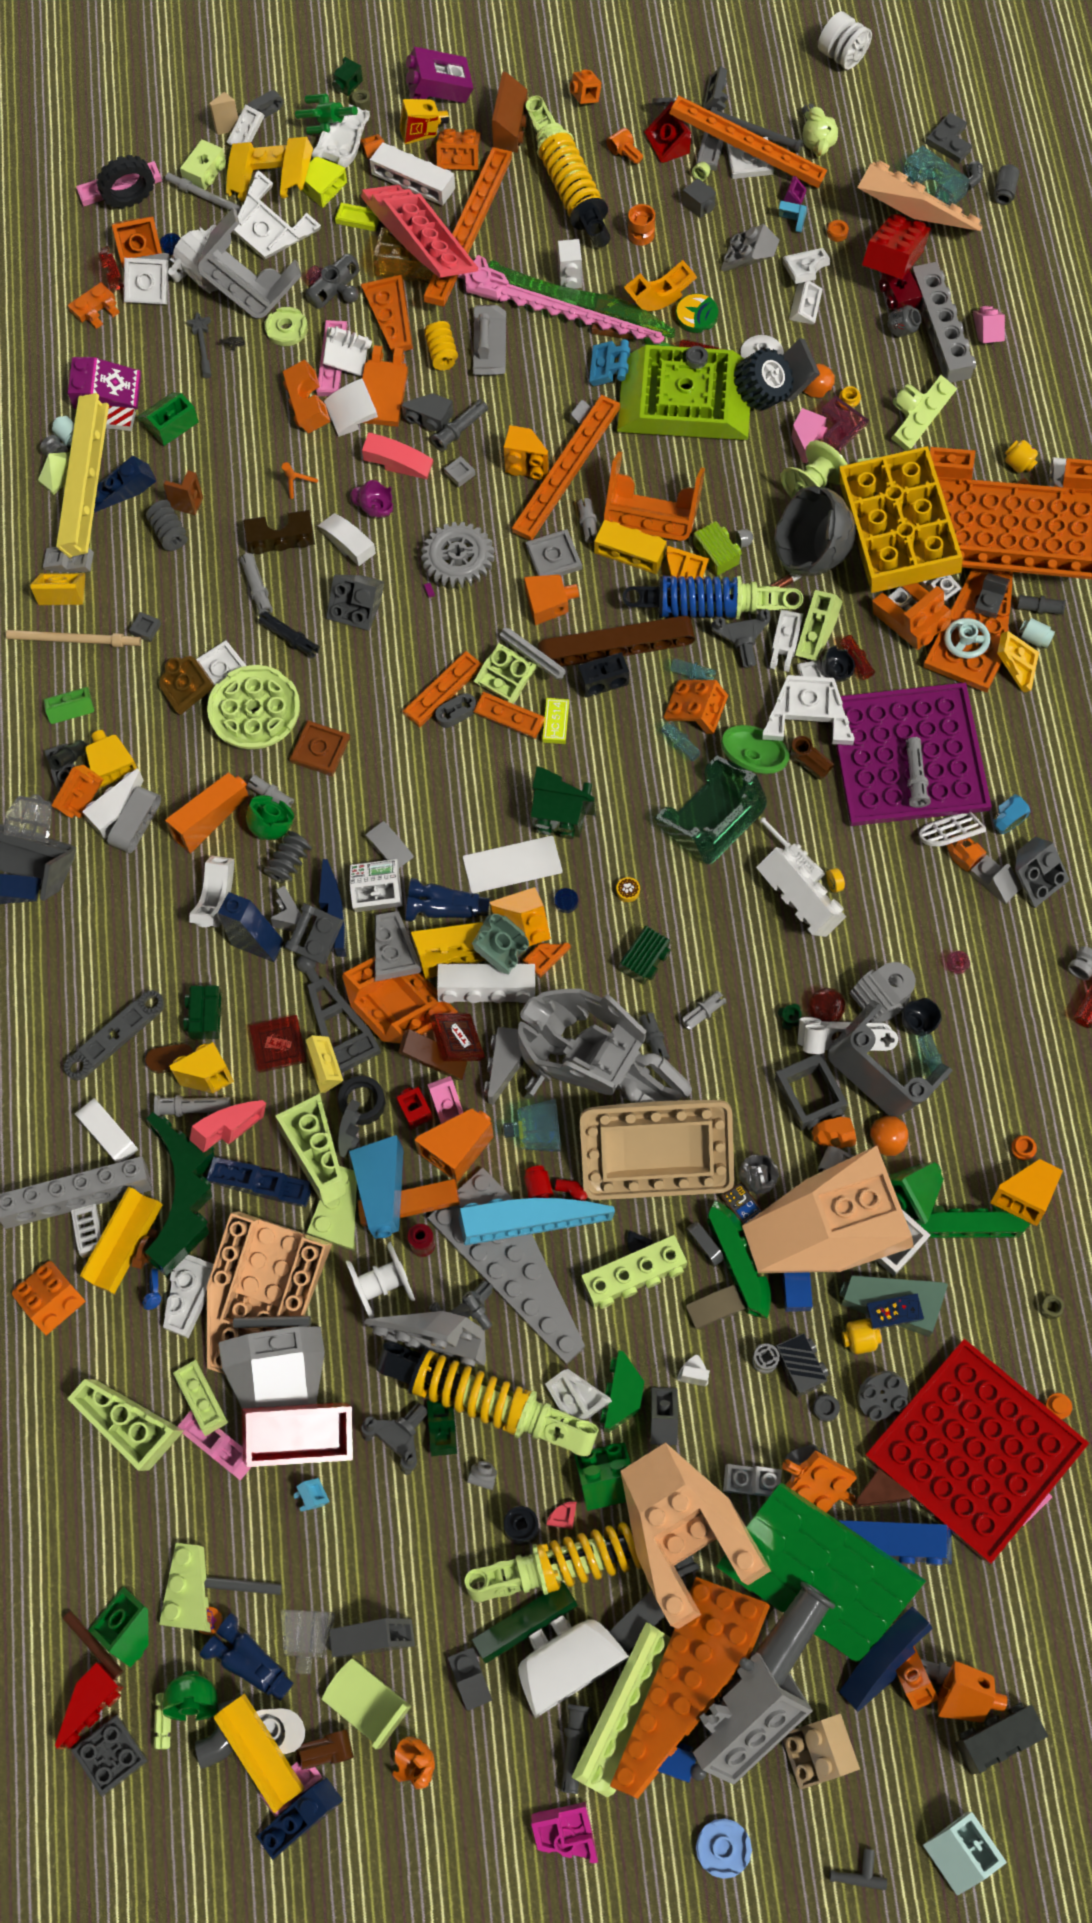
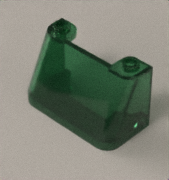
M718 755L705 767L704 776L707 783L678 812L673 807L668 806L654 817L662 830L705 864H712L764 812L767 805V799L757 774Z

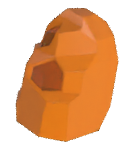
M969 837L947 845L952 860L967 872L971 871L987 853L977 842H974Z
M848 1117L824 1120L813 1127V1141L822 1146L845 1148L856 1145L855 1130L851 1119Z

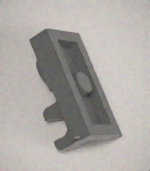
M722 66L709 77L703 108L707 110L716 107L718 111L722 112L726 108L724 102L728 99V95L723 93L722 90L727 83V69Z

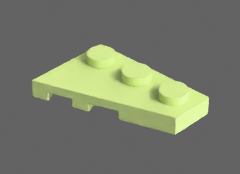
M339 1166L346 1194L326 1205H323L321 1200L319 1201L307 1235L355 1252L358 1185L354 1170Z
M183 1543L175 1544L159 1625L211 1632L210 1623L207 1622L206 1608H209L208 1597H205L206 1567L204 1547Z

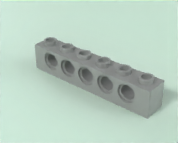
M937 262L913 266L911 274L922 294L920 312L943 377L950 383L971 379L973 369L976 368L975 357L971 356L969 341L963 335V324L961 321H958L957 308L951 302L950 288L945 285L943 270H940Z
M141 1156L0 1194V1222L5 1229L65 1214L71 1212V1210L89 1205H98L121 1199L128 1187L134 1188L139 1193L151 1191L153 1189L148 1166Z

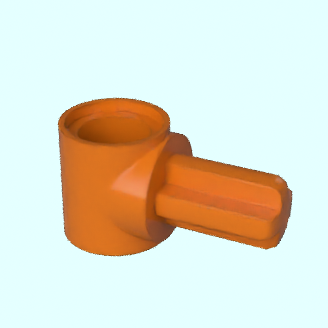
M627 128L620 129L606 139L607 147L612 154L626 155L636 164H639L643 159V154L633 146L634 139Z

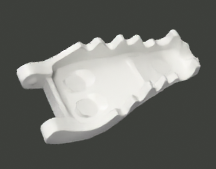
M357 107V115L344 116L341 123H333L330 125L331 130L329 133L322 131L318 144L312 152V157H323L337 162L338 165L344 168L348 167L357 155L364 126L370 117V111L366 109L361 110Z

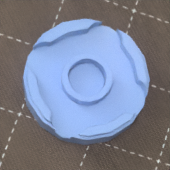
M724 1818L713 1820L703 1827L697 1838L696 1852L703 1869L712 1876L724 1879L735 1877L746 1868L750 1862L752 1847L745 1829L737 1822Z

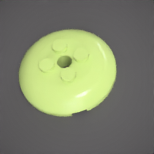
M263 665L244 666L229 672L227 677L219 684L216 683L210 693L207 705L208 718L216 734L230 745L250 750L272 746L285 738L295 726L300 712L299 695L293 682L282 675L279 670ZM252 709H259L258 711H255L254 714L250 712Z

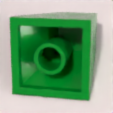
M123 1586L88 1631L108 1652L131 1668L142 1657L144 1650L149 1645L148 1609Z

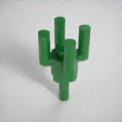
M326 93L306 95L304 100L306 104L319 103L316 109L296 110L295 117L297 119L317 118L320 125L308 126L306 128L308 135L321 134L322 131L329 133L331 130L330 124L341 123L344 116L357 115L358 109L356 106L343 107L340 102H329V96Z

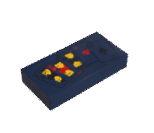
M918 1293L866 1304L872 1330L922 1321L924 1319Z

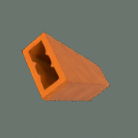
M228 772L169 816L165 821L173 840L191 854L249 796L245 781L239 776L234 777Z

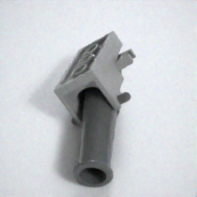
M804 1581L800 1583L802 1589L751 1659L742 1658L739 1665L741 1668L737 1670V1674L724 1690L720 1702L715 1701L709 1707L712 1713L709 1716H706L705 1713L700 1716L701 1721L707 1728L709 1738L693 1752L698 1761V1764L691 1768V1775L694 1780L701 1781L709 1773L734 1785L813 1711L792 1678L790 1671L829 1608L834 1609L835 1604L810 1584Z

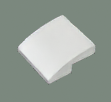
M362 378L340 388L324 400L338 437L359 430L358 424L378 417Z

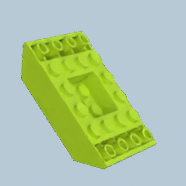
M644 345L635 350L627 358L629 369L625 380L621 382L617 432L748 440L750 406H748L747 401L744 402L741 399V393L738 394V386L735 385L737 378L734 376L735 371H737V365L744 358L733 350L704 348L708 353L707 364L702 368L694 369L686 363V352L691 347ZM690 384L692 387L690 389H683L681 385Z

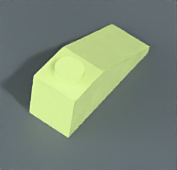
M819 590L814 591L795 656L818 661L837 622L843 602L836 594Z

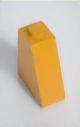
M1039 1159L1000 1184L990 1203L1037 1226L1047 1210L1063 1170Z

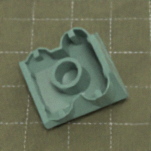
M493 914L487 916L472 945L474 950L497 970L509 975L518 963L519 955L528 948L529 941L525 936V932L506 916Z

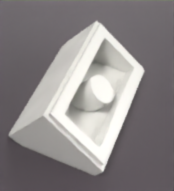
M811 281L798 284L789 319L796 322L814 324L823 289Z

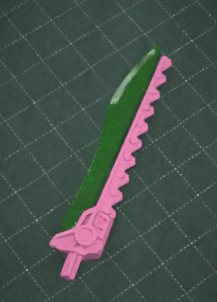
M477 255L476 259L473 260L478 266L477 272L459 274L458 278L465 279L466 293L498 302L499 300L507 301L510 299L517 306L528 304L534 311L546 309L551 315L564 314L568 320L578 318L585 325L596 323L602 330L614 328L619 334L629 332L636 339L650 338L654 344H661L665 336L669 338L675 337L674 328L669 327L653 314L642 310L626 300L612 295L555 285L501 266L494 260L487 263L486 259L480 255Z

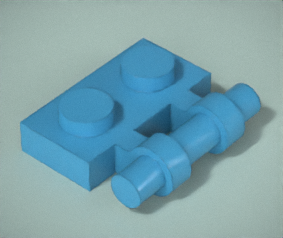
M621 340L620 346L617 347L613 341L593 345L589 379L593 386L612 382L613 374H617L619 381L625 380L629 369L627 358L630 356L628 340ZM619 357V361L614 363L615 358Z

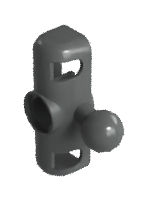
M346 253L333 265L324 267L321 276L306 290L308 303L320 309L338 292L342 294L346 302H355L359 297L358 290L354 286L349 285L346 287V285L360 271L356 258ZM350 264L356 267L353 274L347 268ZM322 290L327 296L323 302L318 296Z

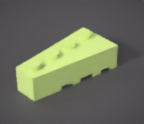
M84 1379L67 1398L138 1471L150 1470L184 1432L179 1427L97 1380Z

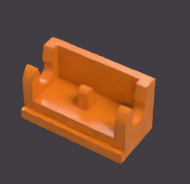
M85 765L73 767L51 806L57 808L70 818H73L74 815L82 818L84 815L82 811L92 801L104 779Z

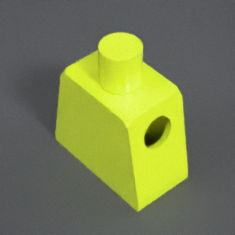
M314 157L309 163L302 191L320 207L324 208L347 183L345 168L323 158Z

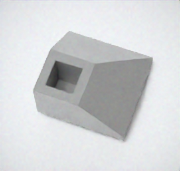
M765 224L752 227L740 234H735L730 240V246L724 257L721 270L725 272L774 257L779 239Z

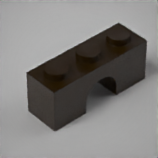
M310 510L288 513V524L280 530L269 528L266 517L243 520L246 543L251 554H263L269 551H284L289 548H305L309 545H315Z

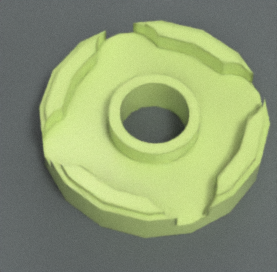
M281 307L276 309L277 311L273 314L271 312L265 321V331L269 340L274 344L292 346L305 338L308 324L306 317L300 310L292 307ZM284 324H291L290 328H281Z

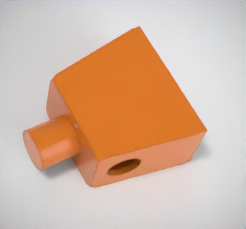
M561 575L524 577L525 592L535 625L566 614L568 612V600L579 597L577 584L564 587Z
M957 1661L953 1662L937 1694L939 1697L938 1716L943 1718L983 1722L990 1709L1004 1712L1007 1706V1696L996 1693L995 1678L992 1675Z

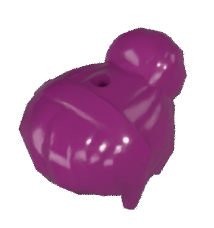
M377 480L367 481L361 487L354 488L350 494L354 505L360 506L371 517L385 518L393 512V503L391 502L392 488L384 487Z

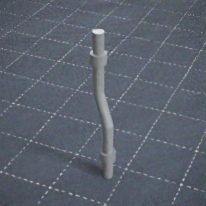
M169 172L165 176L166 181L179 186V189L186 193L191 192L228 210L235 208L237 214L240 212L241 206L192 184V181L184 177L181 179Z

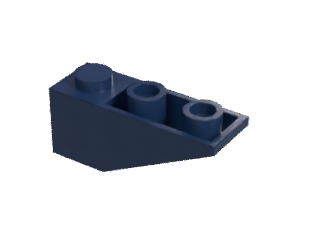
M131 456L99 482L94 513L140 495L156 482V478L149 464L135 456Z
M325 1778L311 1787L256 1837L273 1860L326 1817L343 1799L328 1778Z

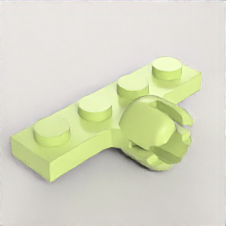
M942 375L936 379L925 394L920 393L911 384H906L893 400V405L903 412L906 418L891 439L905 451H909L957 388Z

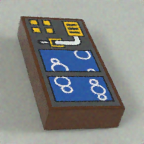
M742 1182L721 1196L725 1205L739 1218L743 1225L763 1211Z

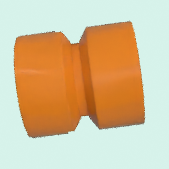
M638 204L633 206L628 212V238L633 244L644 246L651 243L655 236V211L649 205Z

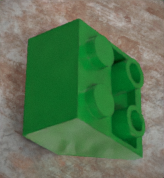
M172 392L138 415V419L163 446L199 423L195 407L182 393Z
M625 1442L593 1449L588 1456L574 1454L587 1511L626 1502L621 1470L631 1465Z

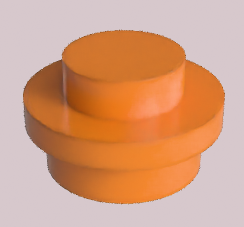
M1022 1135L1013 1140L1011 1151L1017 1159L1025 1161L1033 1158L1036 1154L1037 1146L1032 1138Z
M1055 1393L1046 1400L1045 1406L1063 1420L1071 1414L1072 1403L1066 1395Z

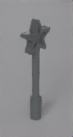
M197 312L195 319L187 320V325L193 327V335L198 333L202 356V374L204 378H210V362L207 359L203 332H209L207 325L211 322L210 317L201 318L199 312Z

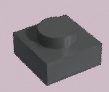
M139 612L129 631L132 635L151 642L160 628L161 622L157 618Z

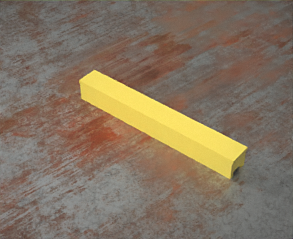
M98 393L78 397L56 547L69 558L87 554L89 549L109 409L107 402L101 403L99 401Z

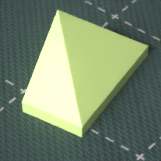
M70 452L48 454L38 481L52 494L58 492L66 484Z

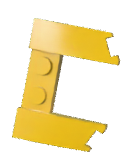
M307 137L288 138L287 145L254 148L251 142L232 144L227 170L226 194L230 197L233 191L239 193L237 196L238 200L245 202L253 170L282 167L281 198L288 197V188L298 185L299 190H303L313 152L310 141Z

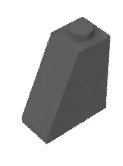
M384 1618L329 1629V1648L332 1651V1657H351L415 1647L412 1619Z

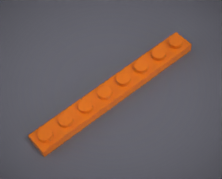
M679 95L671 107L669 114L677 119L683 120L695 128L703 130L715 138L791 176H796L798 179L819 189L827 169Z
M603 395L599 397L513 525V533L529 541L534 539L620 410L619 402Z

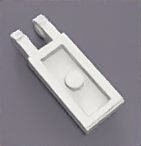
M781 610L772 647L773 655L770 668L775 669L777 666L778 654L787 655L784 662V671L789 672L803 619L802 613Z

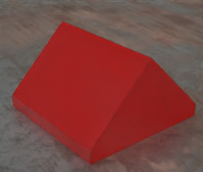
M672 101L644 131L662 163L690 154L691 131L685 121L669 114L674 104Z

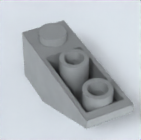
M498 1027L497 1035L492 1034L491 1049H494V1056L489 1058L487 1072H491L490 1081L485 1082L484 1095L488 1096L489 1104L494 1105L524 1062L519 1047L518 1029Z

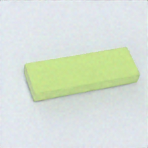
M196 1359L173 1372L205 1436L228 1423Z

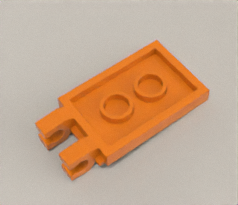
M374 345L372 360L365 362L362 379L378 417L363 423L399 427L408 377V367L404 364V348L395 347L393 362L383 361V347Z

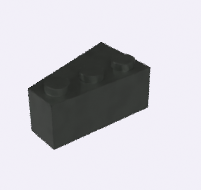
M1021 1702L1007 1709L1010 1715L1002 1719L998 1715L993 1716L983 1722L984 1728L976 1731L972 1727L959 1734L961 1740L955 1742L971 1774H980L986 1771V1768L998 1762L1000 1763L1008 1759L1007 1757L1048 1737L1032 1705L1024 1707Z

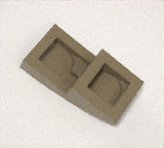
M737 1285L724 1288L686 1305L696 1329H701L715 1321L726 1319L746 1309Z

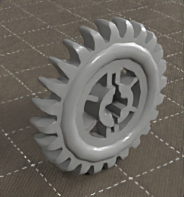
M452 522L450 527L448 524H444V529L437 527L436 534L430 533V539L424 541L425 546L421 549L423 554L421 560L424 562L423 568L425 570L428 569V576L431 577L435 573L434 581L438 582L442 578L443 586L449 580L452 589L456 581L459 582L461 588H463L465 580L470 586H472V578L480 582L479 573L486 577V568L491 570V562H494L493 554L495 549L492 547V540L488 539V534L481 533L480 527L474 529L473 524L465 526V522H461L459 526H457L456 522ZM446 545L449 546L448 549L443 550Z

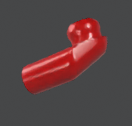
M556 1179L555 1191L570 1193L573 1200L586 1201L588 1198L587 1193L577 1181Z

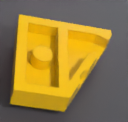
M1009 631L1001 633L997 654L1024 693L1031 691L1039 652Z

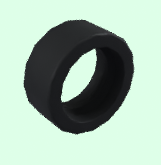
M356 1076L347 1080L342 1085L337 1099L339 1109L343 1115L348 1106V1095L353 1090L365 1087L374 1092L376 1095L374 1108L367 1113L361 1114L356 1125L362 1126L378 1120L384 1112L386 1102L383 1089L376 1080L367 1076Z

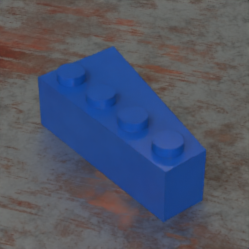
M839 1520V1522L901 1564H915V1562H924L926 1565L933 1566L952 1564V1532L947 1525Z

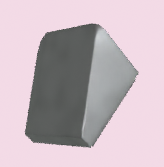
M581 400L570 414V424L577 428L580 427L592 409L584 400Z

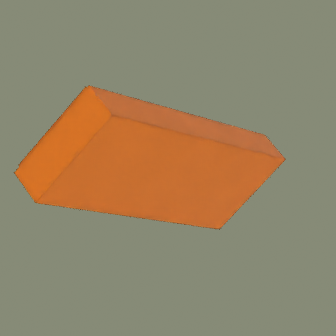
M482 692L473 711L475 715L533 739H536L545 721L544 716L486 692Z

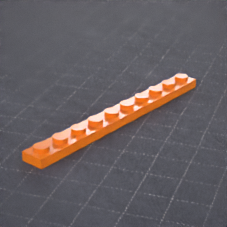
M492 147L452 233L467 254L470 252L512 160V151ZM433 274L423 296L424 302L444 307L459 275L439 278L436 274Z

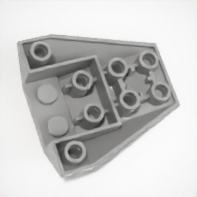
M437 1311L368 1318L365 1320L364 1324L373 1329L372 1333L382 1336V1339L385 1341L405 1342L406 1346L414 1349H420V1347L426 1349L429 1347L434 1352L460 1359L459 1363L475 1367V1364L485 1366V1330L483 1331L480 1326L465 1316Z
M298 1326L251 1333L218 1343L222 1370L242 1409L316 1404L325 1354L321 1327Z

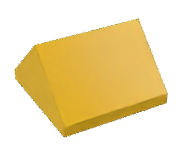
M40 573L30 584L38 605H83L85 573Z

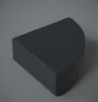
M631 1230L628 1233L627 1244L631 1253L650 1246L653 1240Z

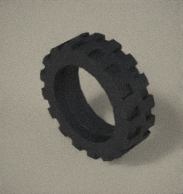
M127 155L126 157L119 156L117 160L109 161L107 166L104 165L102 167V172L98 173V180H96L98 190L107 205L110 204L113 208L119 207V209L141 203L142 199L150 195L149 192L153 190V184H155L154 176L147 162L144 159L141 160L139 156L133 157L132 155ZM124 175H140L136 183L127 189H111L115 181Z

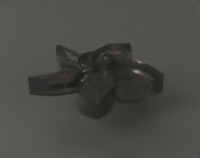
M226 336V339H219V343L231 346L232 351H235V346L245 345L243 337Z

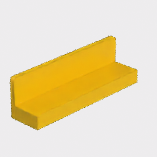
M128 1187L80 1273V1277L99 1289L115 1294L132 1263L133 1257L137 1253L141 1240L147 1235L163 1204L158 1200L140 1194L132 1187Z
M245 1693L214 1716V1720L274 1813L285 1803L303 1792L305 1787Z

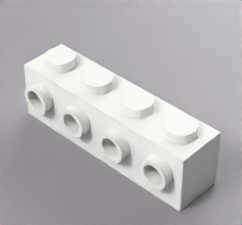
M382 142L370 159L372 175L395 185L399 184L402 188L410 189L415 194L420 193L424 198L442 206L455 190L454 173L433 165L429 161L417 158L413 154L399 150L395 146Z
M438 964V1002L526 1003L531 997L535 996V964H516L509 975L500 972L492 964Z

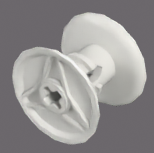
M391 1242L388 1243L387 1247L393 1261L379 1268L375 1265L373 1266L374 1270L357 1276L352 1263L346 1261L360 1300L363 1302L369 1318H373L374 1315L368 1300L382 1293L385 1296L388 1294L387 1291L403 1285L409 1299L415 1301L406 1273Z

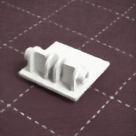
M338 326L328 327L323 364L363 377L367 348L370 349L372 340H369L367 336H357L355 332L351 335L349 330L340 329Z

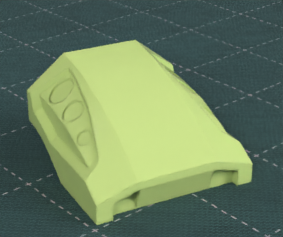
M498 643L493 653L484 662L474 682L514 704L527 681L539 666Z

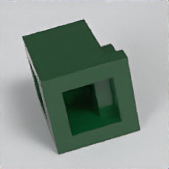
M344 57L342 59L343 64L333 74L334 81L332 86L337 92L349 96L363 81L361 65Z

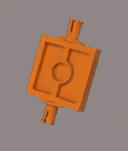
M816 1450L800 1465L789 1459L785 1460L786 1463L783 1462V1470L792 1474L786 1486L827 1513L838 1500L850 1506L855 1502V1495L846 1491L857 1479L854 1471Z

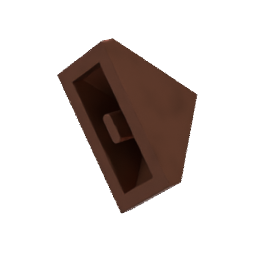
M878 1469L854 1504L855 1508L905 1502L911 1498L908 1490Z

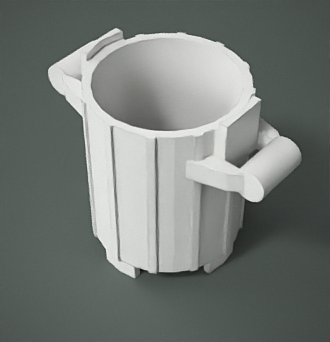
M216 225L210 226L206 231L200 228V231H189L175 245L173 259L170 258L173 265L168 270V274L175 282H179L181 278L188 275L209 294L218 290L217 287L199 273L197 265L209 235Z

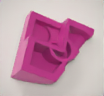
M586 1802L532 1814L531 1825L537 1850L547 1853L558 1852L568 1858H572V1855L589 1859V1863H598Z

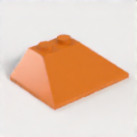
M375 956L344 972L342 975L351 1008L383 1042L401 1044L405 1030L410 1029L422 1035L440 1025L441 1022L439 1023L438 1021L442 1019L449 1020L458 1013L450 1003L438 1002L437 989L428 979L425 980L421 972L375 982Z

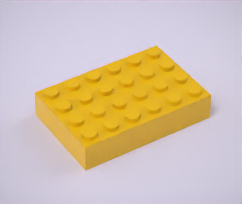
M928 446L839 467V483L845 503L853 514L856 526V542L871 593L962 572L963 557Z

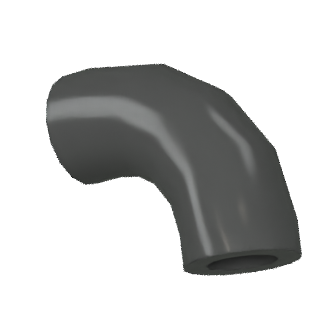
M234 1700L218 1704V1712ZM218 1725L210 1736L195 1742L196 1755L201 1769L226 1759L233 1751L232 1746Z

